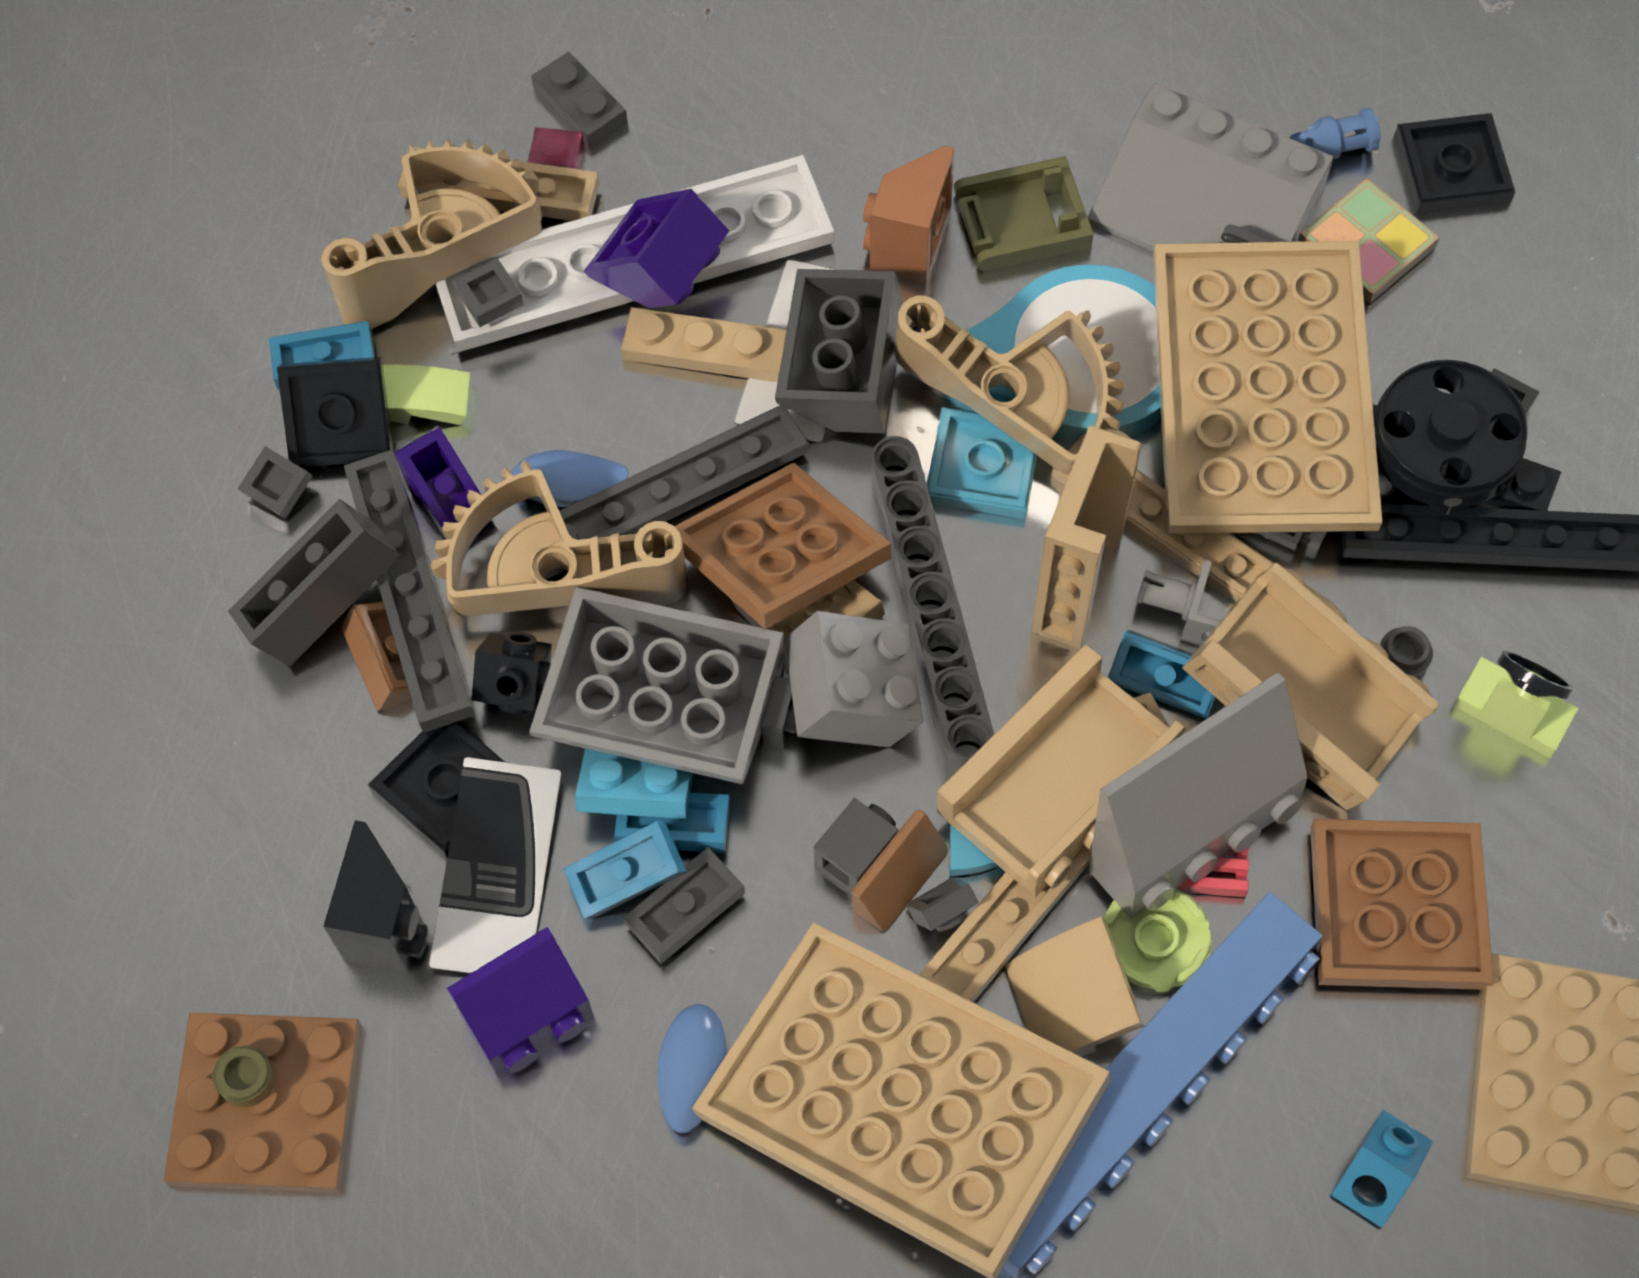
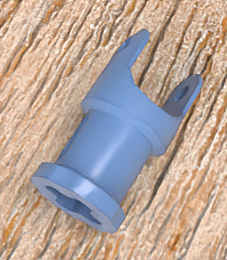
M1367 107L1361 109L1359 114L1340 119H1334L1332 116L1321 117L1307 131L1294 133L1289 138L1334 156L1333 160L1340 157L1341 153L1365 148L1368 152L1376 151L1379 149L1381 134L1377 116L1372 108ZM1355 131V135L1344 137L1345 132Z

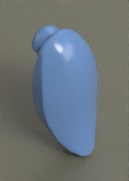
M548 450L535 453L522 459L511 471L513 476L522 473L521 464L523 460L529 462L532 470L540 469L556 505L560 507H569L627 479L629 474L627 467L620 463L568 450ZM539 496L530 498L534 501L543 503L542 499Z
M703 1004L691 1005L678 1013L669 1026L662 1042L658 1060V1088L662 1110L667 1123L674 1131L680 1134L690 1132L702 1121L693 1112L692 1107L726 1056L725 1033L721 1020L717 1013L709 1006Z

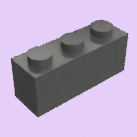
M339 499L228 610V613L251 645L290 667L401 555L376 523Z

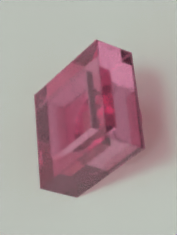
M535 127L528 163L579 169L584 147L583 133L580 131Z

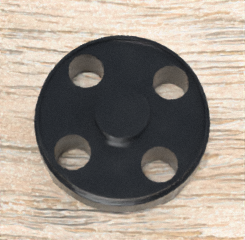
M1435 360L1421 363L1406 370L1386 389L1374 413L1377 464L1387 480L1402 493L1427 504L1432 510L1441 514H1455L1465 507L1480 504L1496 496L1514 477L1526 449L1527 420L1520 400L1513 390L1494 373L1468 362ZM1437 388L1445 389V390H1447L1448 392H1450L1451 394H1449V393H1444V392L1438 390ZM1388 431L1397 432L1402 435V438L1395 437L1389 434ZM1493 434L1501 435L1502 437L1506 438V440H1501L1495 437ZM1443 478L1453 479L1459 485L1450 484Z

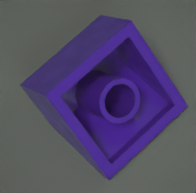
M691 188L638 199L583 272L592 280L648 308L668 305L676 306L692 293L694 289L692 282L700 271L709 266L720 253L718 246L728 234L729 229Z
M548 927L447 987L464 1023L496 1076L506 1070L509 1073H514L524 1069L538 1057V1050L556 1039L558 1042H565L574 1038L586 1028V1021L594 1016L589 999Z

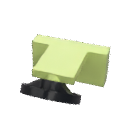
M1510 651L1502 652L1497 661L1500 666L1481 657L1453 707L1538 753L1551 758L1579 709L1562 700L1568 699L1573 686L1544 666Z

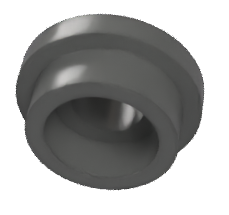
M1403 626L1392 629L1384 635L1380 642V646L1388 654V659L1405 674L1418 677L1431 664L1433 658L1432 645L1428 637L1415 627ZM1404 649L1409 651L1413 659L1406 660L1396 654V650Z

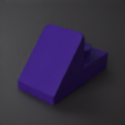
M440 426L433 428L394 453L411 495L421 499L444 536L442 530L444 522L458 523L453 514L455 505L470 508L467 499L468 491L472 490L481 494Z

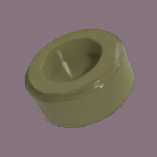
M237 1046L226 1051L218 1059L213 1071V1082L218 1093L228 1103L238 1107H249L263 1101L271 1092L275 1081V1071L272 1063L261 1050L253 1046Z

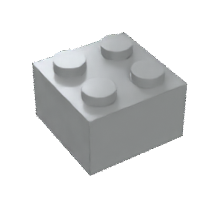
M816 611L785 638L797 737L891 747L924 722L909 624Z

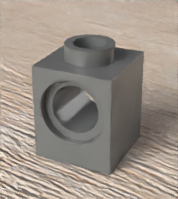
M854 797L814 845V866L852 893L855 885L897 834L898 829L895 827V820L881 807L875 804H870L867 807Z

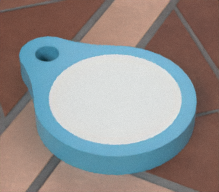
M1090 264L1057 269L1033 280L995 314L974 327L967 329L973 337L983 341L996 353L1005 354L1065 311H1071L1077 316L1080 312L1089 310L1091 318L1086 326L1087 329L1102 325L1104 333L1097 344L1112 343L1114 351L1106 360L1118 361L1121 366L1119 374L1113 377V379H1118L1124 383L1122 393L1115 396V398L1124 402L1121 414L1113 416L1120 421L1118 430L1131 438L1149 429L1162 419L1155 286L1136 274L1115 267ZM1061 336L1047 346L1063 367L1069 388V403L1066 416L1054 436L1076 442L1082 434H1086L1089 425L1094 427L1097 412L1096 388L1090 368L1082 353L1067 336ZM998 385L989 390L994 400L999 402H1009L1015 398L1014 393L1006 386Z

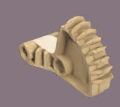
M449 137L442 147H435L428 139L426 148L416 150L409 143L407 154L402 155L401 162L411 210L410 221L399 227H390V231L382 235L380 233L371 234L372 240L363 244L352 238L334 240L322 252V265L342 322L346 325L369 321L371 329L396 318L435 283L538 235L542 230V213L535 197L538 193L539 182L533 170L526 171L520 158L510 161V157L504 149L493 155V151L487 142L478 150L474 149V145L469 139L461 147H455ZM441 180L474 181L501 190L515 199L520 206L500 214L489 201L469 191L447 188L418 194L417 187Z
M917 295L909 298L902 304L898 312L894 343V356L897 363L921 382L969 406L1061 473L1070 474L1078 453L1071 454L1052 440L1066 416L1069 403V388L1063 367L1047 346L1061 336H1067L1076 345L1090 368L1096 388L1097 412L1094 427L1103 430H1118L1120 427V421L1113 416L1121 414L1124 402L1115 398V396L1122 393L1124 383L1118 379H1113V377L1119 374L1121 366L1118 361L1106 360L1114 351L1112 343L1097 344L1104 333L1102 325L1087 329L1086 326L1091 318L1089 310L1082 311L1077 316L1071 311H1065L1009 352L998 354L983 341L973 337L965 328L959 327L945 317L942 306L935 299ZM998 385L1006 386L1011 389L1015 398L1009 402H999L994 400L989 390Z
M525 460L521 464L522 473L514 476L509 469L503 467L501 471L503 481L498 484L485 477L483 486L486 492L481 495L469 490L467 499L470 508L455 505L453 514L458 523L444 522L442 530L447 539L436 540L435 544L436 553L441 558L434 559L431 562L433 574L439 578L446 579L447 597L451 607L455 609L458 615L464 617L569 606L575 587L656 605H667L682 598L688 586L683 542L680 532L673 525L664 521H654L640 528L637 534L619 535V533H615L610 537L598 538V536L590 539H574L567 531L540 469L532 470L529 462ZM539 496L547 512L539 513L520 521L510 528L499 540L488 564V588L459 591L460 573L464 558L475 537L483 527L510 506ZM555 568H563L569 571L559 581L553 582L543 579L547 572Z

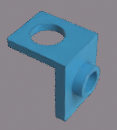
M1382 1110L1360 1150L1332 1192V1196L1379 1227H1383L1415 1179L1433 1144V1140L1389 1112ZM1364 1175L1377 1178L1384 1184L1387 1198L1378 1203L1364 1200L1355 1189V1180Z

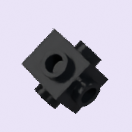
M512 632L506 635L490 633L475 651L471 701L498 705L501 711L512 714H522L528 711L534 712L538 706L550 669L552 644L539 642L533 635L522 632Z

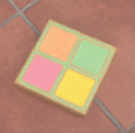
M1366 178L1300 232L1297 242L1359 241L1363 296L1370 304L1435 249L1440 237Z

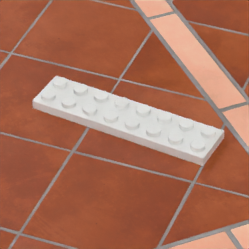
M804 155L685 188H691L729 229L728 234L718 246L720 248L718 257L709 266L700 271L692 282L693 284L835 243L834 229ZM633 204L542 229L538 235L435 283L457 353L634 301L592 280L583 272ZM498 258L522 294L524 305L479 327L456 292L453 280Z

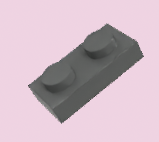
M569 51L531 75L533 88L589 146H592L628 122L626 109Z
M709 847L685 866L687 872L665 882L623 917L625 925L660 964L745 894L744 885Z

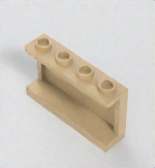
M1089 425L1045 535L1031 632L1081 649L1088 632L1103 550L1105 548L1117 552L1122 541L1142 446L1139 441L1131 439L1127 434L1119 430H1103Z
M1278 563L1272 564L1254 579L1182 667L1225 706L1278 672L1286 680L1307 776L1346 811L1369 800L1380 785L1376 781L1380 773L1423 719L1432 715L1440 706L1429 695L1427 686L1421 680L1412 675L1405 674L1388 659V654L1378 643L1362 637L1347 624L1346 617L1339 609L1330 604L1323 603L1306 588L1305 581L1296 572L1283 568Z
M1086 644L937 791V813L1034 897L1047 885L1052 889L1058 887L1074 868L1075 863L1072 860L1085 846L1092 850L1100 789L1185 734L1186 727L1176 720L1168 727L1101 672L1102 657Z

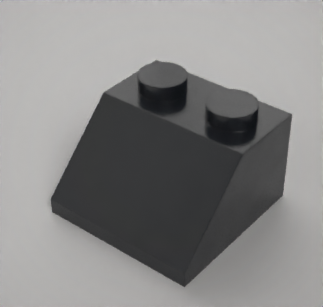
M355 820L323 927L345 962L409 974L413 958H420L424 952L428 927L423 924L418 907L415 906L404 882L367 823Z

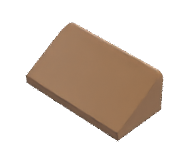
M383 601L352 605L341 628L375 709L382 711L411 700Z
M920 809L913 812L852 889V911L880 931L885 932L892 926L906 908V904L913 899L947 855L948 848L925 812Z

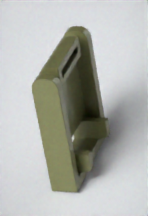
M1066 156L965 177L957 180L953 185L954 193L959 200L958 205L981 271L995 270L1092 248L1094 234ZM1062 191L1069 213L1059 215L1057 228L1046 195Z

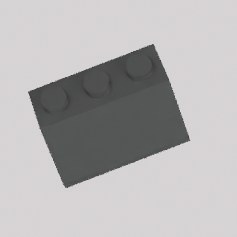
M797 269L775 394L777 404L835 432L885 434L896 361L894 343L898 312L903 304L896 271Z

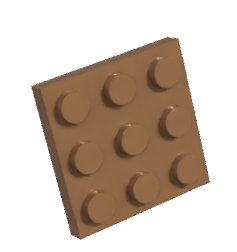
M795 463L782 468L674 526L680 532L685 558L765 630L891 559V542Z
M1342 819L1313 820L1310 827L1316 930L1323 935L1317 946V956L1320 958L1318 962L1319 985L1484 990L1487 986L1493 985L1481 823Z
M189 1012L164 1182L171 1187L341 1193L361 1033L359 1020L352 1018ZM243 1045L253 1046L261 1050L270 1060L275 1071V1081L269 1095L260 1103L249 1107H238L228 1103L218 1093L213 1082V1071L218 1059L231 1048Z

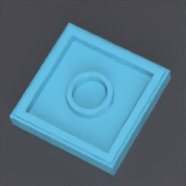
M942 407L927 480L932 505L1025 520L1037 455L977 412Z

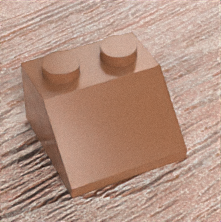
M943 146L884 174L878 193H869L863 214V222L868 223L863 241V250L870 251V271H896L897 278L927 284L951 209L955 148Z

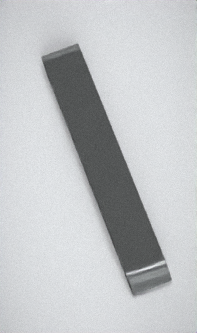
M890 436L878 442L872 452V487L885 537L891 542V560L943 760L948 771L954 775L974 755L961 752L956 748V745L963 741H972L982 747L994 735L918 451L915 445L908 439L900 436ZM897 465L903 467L905 470L900 472H890L887 471L885 468ZM909 509L917 514L912 517H902L896 512ZM914 554H922L927 556L929 560L923 563H915L910 561L908 557ZM925 600H935L940 602L942 606L937 609H926L919 603ZM938 646H947L952 648L955 653L948 657H941L935 655L931 650ZM950 693H959L968 698V701L961 705H953L943 698Z

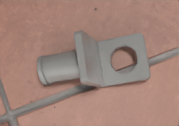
M1204 559L1198 580L1193 579L1191 584L1145 570L1136 603H1145L1182 614L1181 620L1186 622L1180 642L1200 647L1208 637L1205 633L1212 632L1220 622V620L1197 614L1212 561Z

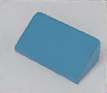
M1127 629L1124 632L1108 678L1117 686L1141 695L1150 692L1155 700L1206 719L1215 700L1213 694L1182 668L1194 653Z

